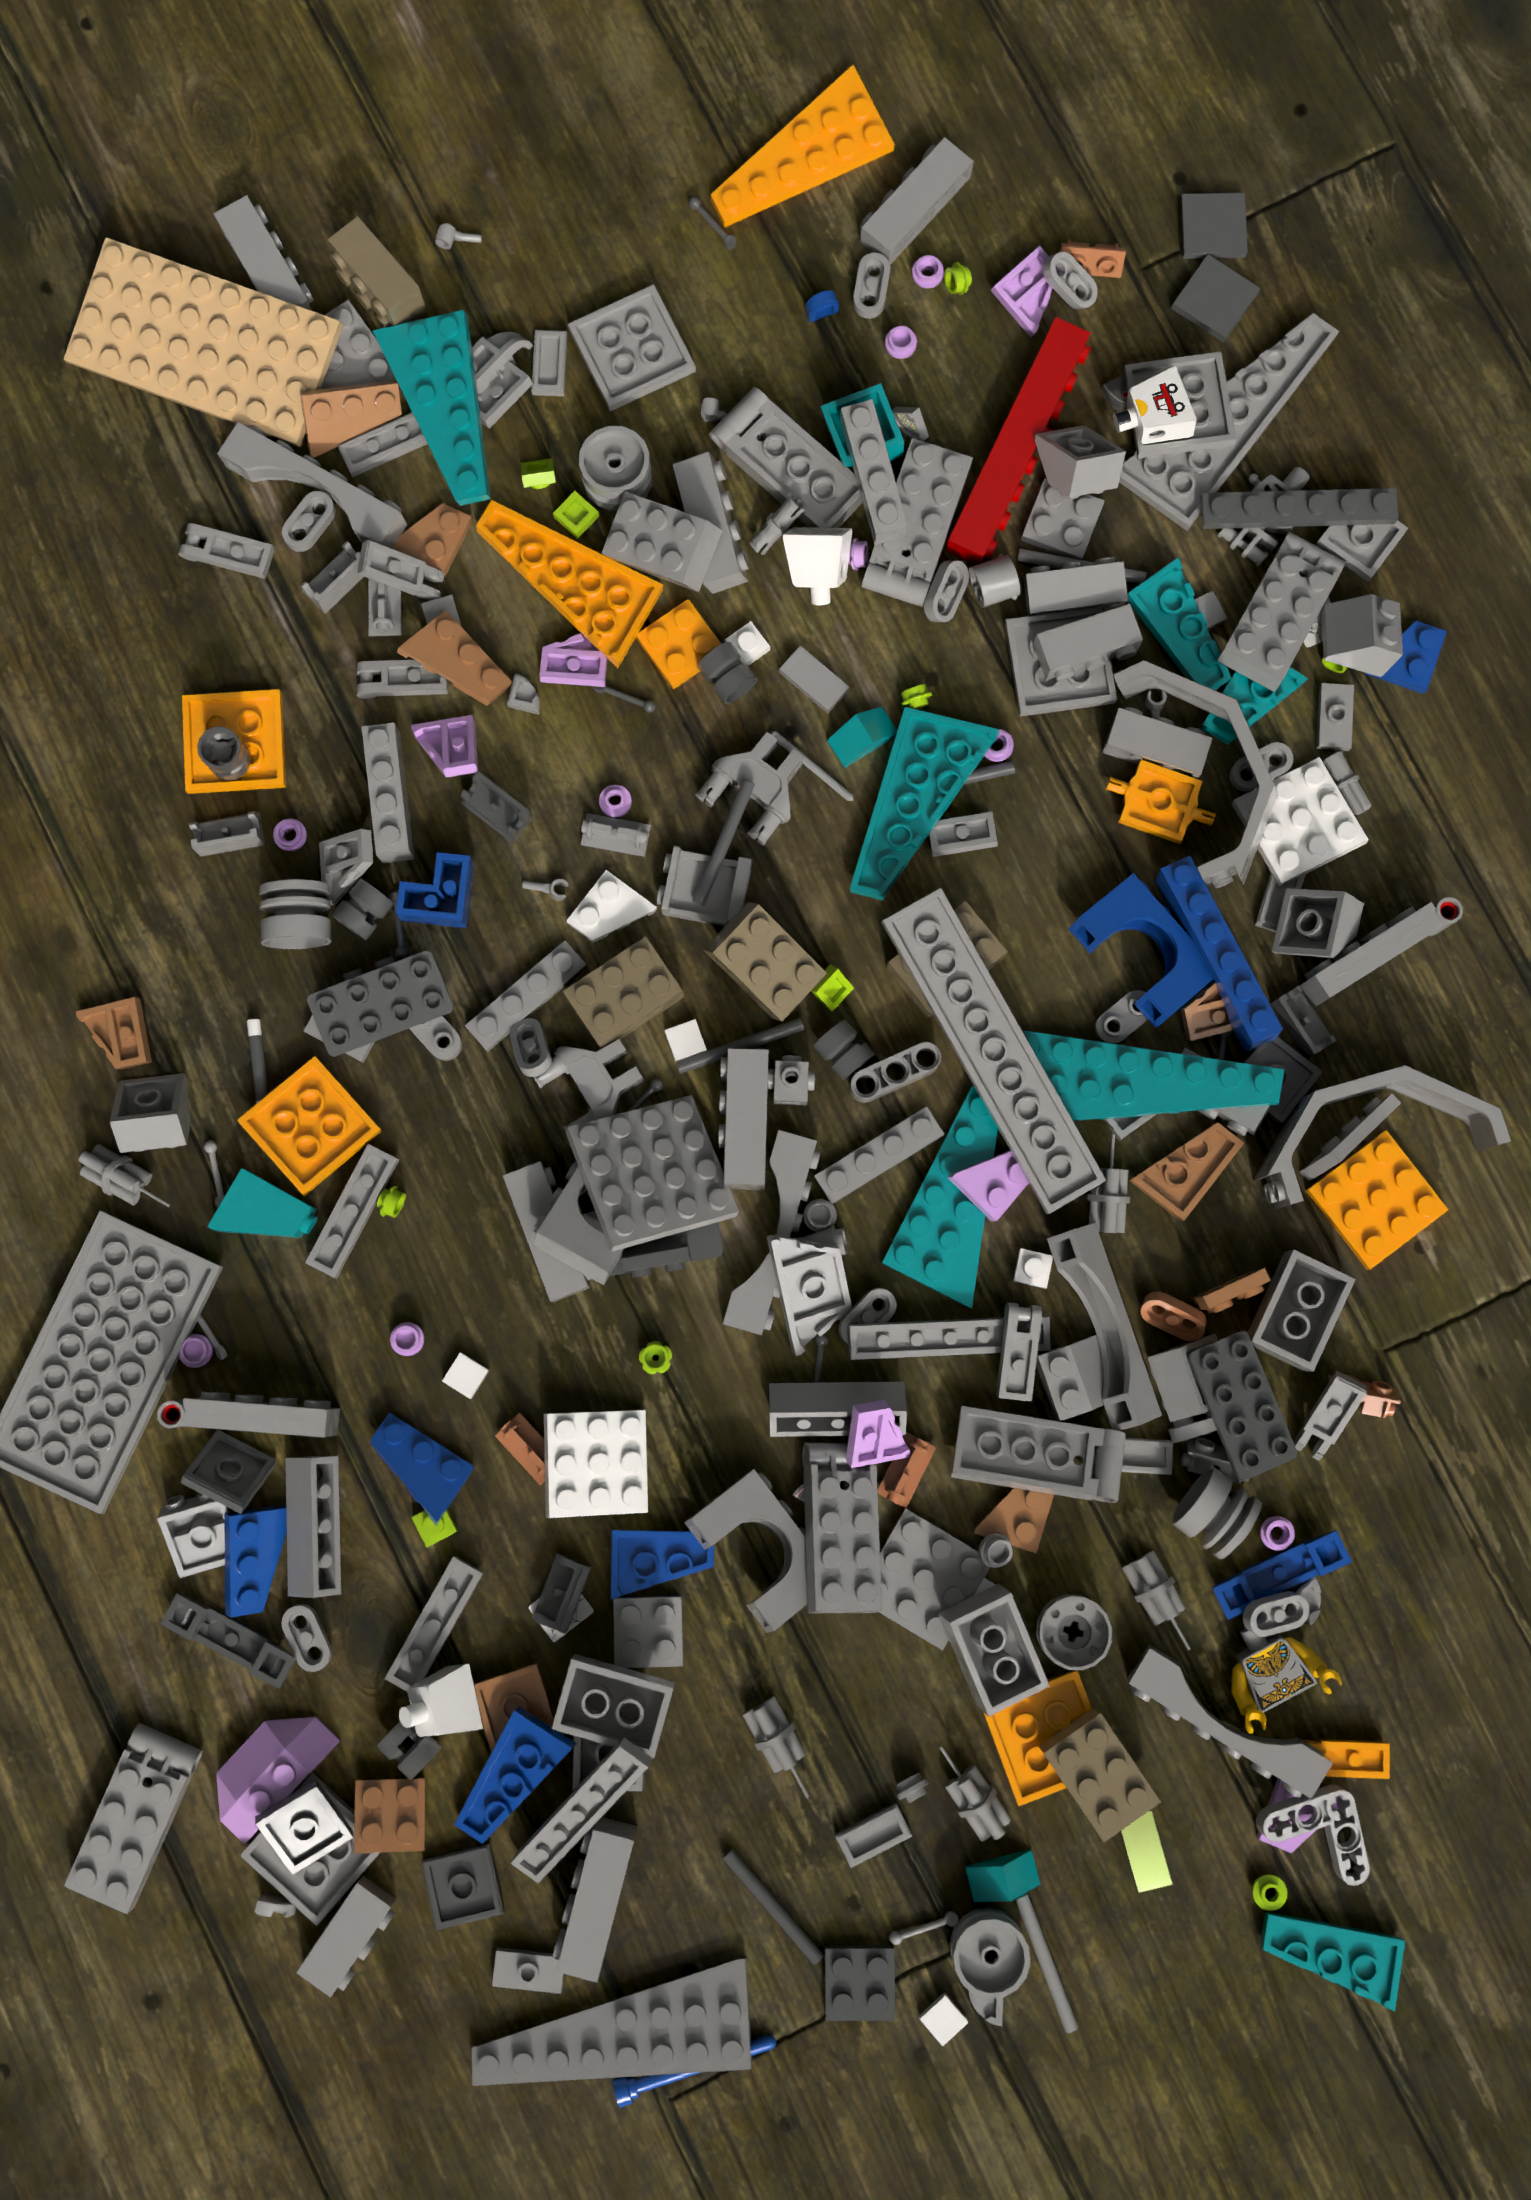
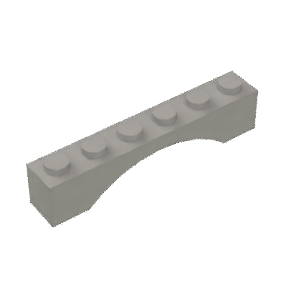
M237 422L217 453L226 468L251 482L288 480L325 492L347 514L352 529L361 543L369 540L388 548H393L407 526L401 514L402 509L398 505L387 499L384 502L376 499L374 493L360 484L357 487L349 484L347 478L335 470L328 472L320 468L321 465L308 455H304L302 458L295 454L294 450L281 440H277L276 443L273 442L258 427L251 425L248 428Z
M778 1130L769 1166L776 1180L780 1200V1218L776 1236L790 1237L791 1232L798 1234L803 1214L797 1213L800 1200L807 1202L812 1182L806 1181L809 1168L816 1170L821 1150L815 1149L816 1140ZM770 1252L759 1269L745 1283L732 1291L723 1325L761 1336L763 1329L770 1331L776 1312L769 1310L773 1297L780 1298Z
M1096 1223L1047 1238L1058 1272L1077 1292L1094 1325L1103 1362L1104 1386L1102 1401L1112 1430L1120 1431L1132 1428L1162 1416Z
M1149 1643L1127 1678L1128 1683L1133 1686L1130 1690L1133 1694L1146 1702H1149L1150 1698L1163 1705L1160 1710L1176 1721H1179L1180 1717L1186 1719L1193 1724L1190 1729L1206 1740H1209L1211 1736L1223 1743L1221 1749L1236 1759H1239L1241 1755L1253 1762L1251 1768L1268 1779L1273 1774L1284 1781L1281 1786L1298 1798L1303 1793L1312 1799L1333 1764L1329 1756L1298 1737L1287 1739L1261 1738L1243 1733L1223 1723L1211 1714L1194 1696L1184 1679L1179 1663Z

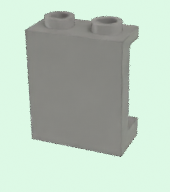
M674 845L672 854L667 853L664 862L663 873H668L666 886L660 885L657 904L662 905V914L725 927L745 905L752 869V859L739 857L738 861L724 859L707 901L702 906L692 900L711 856L683 851L680 846Z

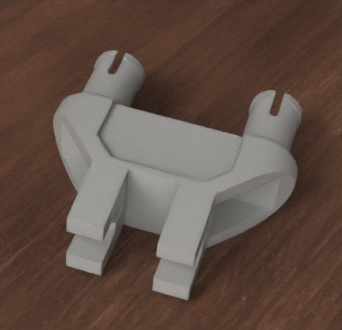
M768 732L764 734L751 752L730 755L716 760L711 766V776L695 794L702 802L706 800L705 804L712 807L727 785H733L739 789L743 779L754 783L755 786L750 798L762 806L765 812L752 829L748 831V835L753 840L757 838V842L763 846L780 823H787L791 819L788 783L802 766L801 761L803 760L800 755L792 750L777 770L768 765L766 760L777 747V739Z
M620 1039L597 1052L560 1046L554 1052L555 1056L552 1057L551 1066L545 1074L534 1077L538 1086L542 1088L545 1084L565 1072L567 1075L571 1074L589 1104V1112L570 1124L563 1126L565 1131L569 1126L615 1115L621 1095L644 1081L636 1066L613 1080L607 1072L606 1066L628 1054Z

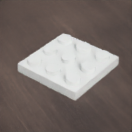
M1320 757L1273 780L1278 796L1259 843L1258 851L1271 873L1274 874L1279 887L1363 846L1369 840ZM1259 787L1234 799L1232 802V806L1245 828L1254 807Z
M645 1410L544 1414L547 1518L648 1513Z

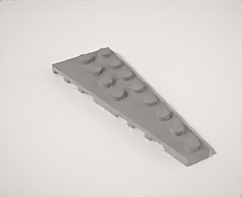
M1313 313L1287 333L1281 341L1269 350H1265L1254 362L1245 369L1242 368L1227 382L1236 434L1235 445L1146 458H1138L1136 451L1130 459L1123 463L1119 483L1188 531L1201 514L1200 498L1202 494L1217 493L1337 337L1339 331Z
M739 1958L473 2047L472 2086L752 2069L746 1958Z

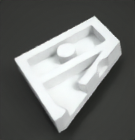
M605 870L566 922L594 943L607 937L609 933L621 930L646 915L654 914L657 907L609 871Z

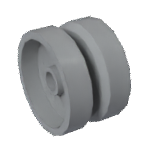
M607 426L598 429L585 439L579 451V468L587 496L597 506L608 511H618L625 491L646 498L652 487L650 453L645 441L635 431L624 426Z
M991 1907L974 1909L961 1917L958 1924L953 1928L949 1945L951 1960L962 1985L974 1995L987 1999L1004 1998L1016 1991L1027 1978L1031 1963L1029 1946L1017 1922L1004 1911ZM988 1950H994L991 1951L990 1956H984Z

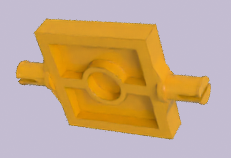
M1142 759L1138 764L1134 777L1129 783L1110 776L1106 786V790L1124 795V807L1118 823L1178 844L1182 842L1186 828L1192 820L1211 827L1216 813L1198 808V794L1203 781Z

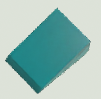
M879 707L855 714L827 740V743L843 768H846L895 738L897 729L884 709Z
M1031 1849L965 1866L974 1902L1013 1901L1040 1885Z

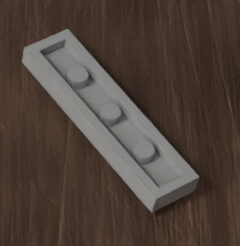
M563 941L468 1022L465 1027L484 1049L489 1052L510 1034L512 1027L517 1022L531 1016L586 969V963L566 941Z
M926 1106L819 1172L814 1178L829 1202L834 1204L944 1136V1132Z
M370 1144L366 1146L308 1256L306 1264L333 1278H338L399 1159Z
M453 1556L387 1673L386 1680L408 1692L409 1687L425 1679L484 1574L483 1571L457 1556Z

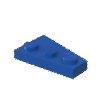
M391 1413L387 1415L370 1439V1445L390 1470L408 1488L411 1496L416 1502L420 1503L432 1522L437 1525L473 1472L474 1466Z
M286 1504L244 1510L242 1514L238 1512L224 1513L225 1614L230 1618L260 1613L264 1610L287 1533Z
M613 1529L610 1600L714 1567V1545L704 1550L691 1531Z

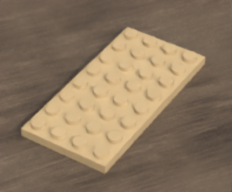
M105 237L63 360L77 367L234 424L239 422L248 428L254 425L266 433L267 436L301 447L306 432L300 392L321 389L343 324L341 321Z

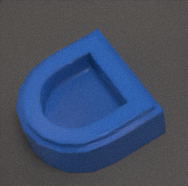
M823 291L814 295L807 301L805 313L809 322H814L839 312V302L834 291Z

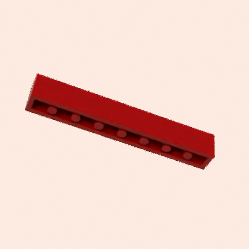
M1055 317L949 537L946 548L947 553L973 565L983 563L985 557L991 560L999 543L994 538L998 530L1005 531L1012 516L1008 509L1012 502L1018 504L1026 486L1021 484L1025 474L1032 475L1039 457L1034 456L1037 451L1035 435L1052 431L1048 428L1051 419L1058 420L1065 405L1061 398L1065 391L1071 393L1079 375L1074 373L1078 363L1081 365L1085 364L1092 347L1087 345L1090 332Z

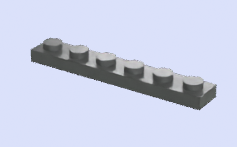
M1397 488L1203 493L1200 498L1202 529L1395 524L1398 521Z

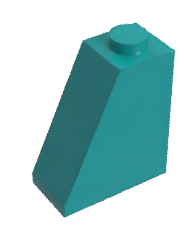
M241 1168L207 1227L219 1232L301 1238L304 1233L308 1235L317 1221V1217L314 1215L318 1209L256 1174Z

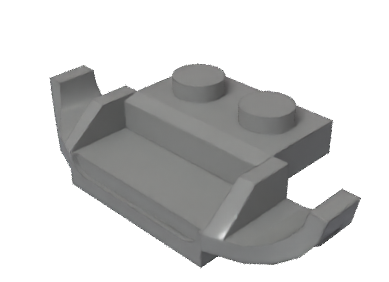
M515 332L498 333L488 339L482 337L472 347L481 423L489 429L533 384L530 377L515 366L516 362L512 356L520 348L525 347L530 350L533 345L529 340Z

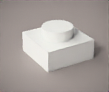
M751 621L725 639V642H731L740 654V664H747L749 666L770 651L769 644Z
M1020 1248L1012 1282L1046 1289L1053 1256Z

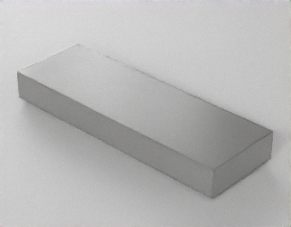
M411 412L337 446L353 478L428 443Z

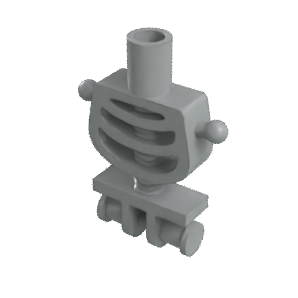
M1295 467L1283 482L1272 474L1267 476L1262 482L1257 474L1249 476V482L1256 486L1251 492L1300 491L1310 479L1309 474L1300 467ZM1293 527L1236 528L1240 533L1233 528H1223L1218 537H1223L1231 544L1230 548L1232 550L1238 545L1244 550L1241 557L1244 559L1246 557L1250 558L1259 567L1278 544L1264 530L1273 534L1284 535L1290 532ZM1247 536L1252 542L1247 544L1242 539ZM1256 545H1258V546H1260L1262 549H1264V550L1266 551V553H1264L1263 551H1261L1258 547H1256Z

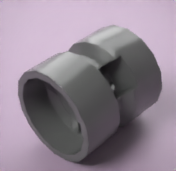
M725 642L711 650L701 659L697 666L708 683L715 682L713 689L725 705L745 695L758 680L747 664H740L741 656L731 642Z
M222 726L212 727L200 737L197 745L198 755L202 762L217 777L227 781L236 780L247 772L251 763L250 752L232 730Z
M359 878L348 892L350 896L349 901L342 900L331 915L366 941L377 927L375 920L377 918L383 919L394 904L376 888Z
M846 1019L832 1027L813 1046L825 1061L831 1060L833 1062L832 1070L843 1082L858 1072L876 1054L864 1040L858 1041L856 1039L857 1031Z
M401 1722L376 1746L389 1760L396 1759L398 1761L397 1768L410 1781L442 1748L432 1736L419 1737L416 1734L415 1726L405 1728ZM409 1736L415 1744L405 1753L399 1745Z

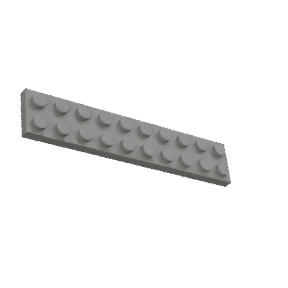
M939 888L883 920L881 923L1046 1214L1052 1213L1105 1182L1106 1179L943 890Z

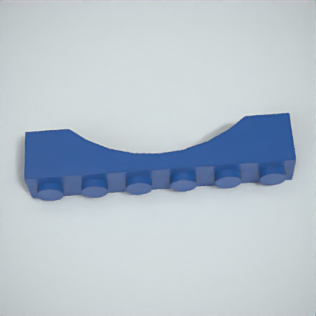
M1191 856L1161 868L1155 883L1169 910L1185 927L1202 954L1220 992L1230 1025L1244 1052L1247 1053L1275 1040L1283 1028Z

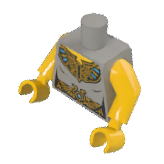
M1247 1628L1240 1631L1248 1649L1235 1656L1237 1664L1232 1669L1231 1693L1241 1714L1246 1715L1245 1729L1248 1733L1253 1734V1727L1250 1723L1252 1720H1259L1265 1730L1266 1716L1264 1712L1318 1684L1315 1678H1319L1321 1688L1327 1694H1332L1330 1688L1325 1685L1327 1679H1336L1338 1684L1342 1686L1339 1674L1335 1670L1327 1669V1665L1311 1648L1292 1637L1283 1638L1278 1634L1268 1638L1260 1637L1250 1632Z

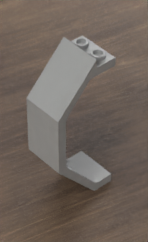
M1144 660L1114 674L1115 681L1125 700L1145 690L1156 688L1225 719L1232 725L1258 783L1259 792L1240 845L1234 851L1197 868L1207 887L1214 885L1215 888L1225 886L1234 881L1232 876L1236 874L1239 875L1244 885L1278 795L1237 700Z
M1406 1065L1317 1090L1304 1096L1293 1109L1253 1181L1262 1178L1266 1179L1267 1184L1264 1185V1192L1270 1204L1273 1203L1275 1209L1304 1201L1292 1165V1155L1321 1106L1381 1089H1391L1463 1120L1469 1127L1476 1151L1511 1141L1501 1109Z

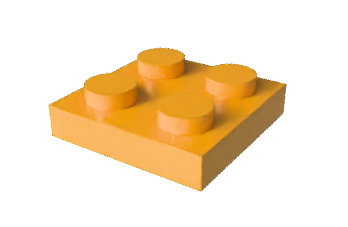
M689 599L640 631L636 636L639 644L673 690L699 673L700 670L697 666L701 659L711 650L721 645Z

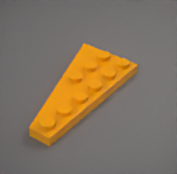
M854 65L846 70L711 194V202L724 228L894 151L895 144Z
M491 500L476 524L477 532L608 660L619 668L661 595L663 584Z

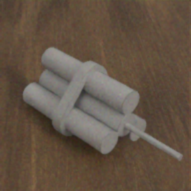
M1112 1134L1110 1169L1100 1168L1106 1181L1091 1189V1194H1087V1201H1090L1089 1225L1096 1223L1098 1232L1125 1233L1126 1204L1130 1203V1197L1127 1196L1129 1170L1113 1169L1115 1134Z
M101 1144L96 1145L92 1153L84 1151L80 1155L79 1162L84 1164L80 1175L102 1187L103 1193L109 1196L114 1194L134 1206L139 1201V1193L142 1191L162 1204L170 1206L166 1201L143 1189L144 1185L149 1184L153 1175L132 1163V1158L126 1155L120 1156Z
M1152 1550L1137 1560L1123 1566L1122 1569L1137 1594L1134 1596L1137 1603H1142L1153 1625L1156 1626L1163 1621L1171 1620L1187 1650H1190L1189 1644L1174 1619L1186 1607L1173 1585L1175 1583L1174 1578L1167 1575L1155 1551Z
M773 1696L742 1715L757 1741L754 1743L756 1749L762 1750L773 1773H777L782 1769L784 1771L791 1769L805 1797L808 1798L809 1795L794 1769L796 1761L806 1756V1753L794 1732L796 1729L794 1723H789L777 1699Z
M941 1746L940 1750L958 1775L957 1779H951L944 1786L958 1806V1814L961 1818H966L980 1841H985L990 1836H993L995 1840L1001 1838L1006 1833L1003 1827L1011 1822V1818L996 1797V1789L993 1785H988L976 1765L969 1766L964 1771V1774L961 1775Z

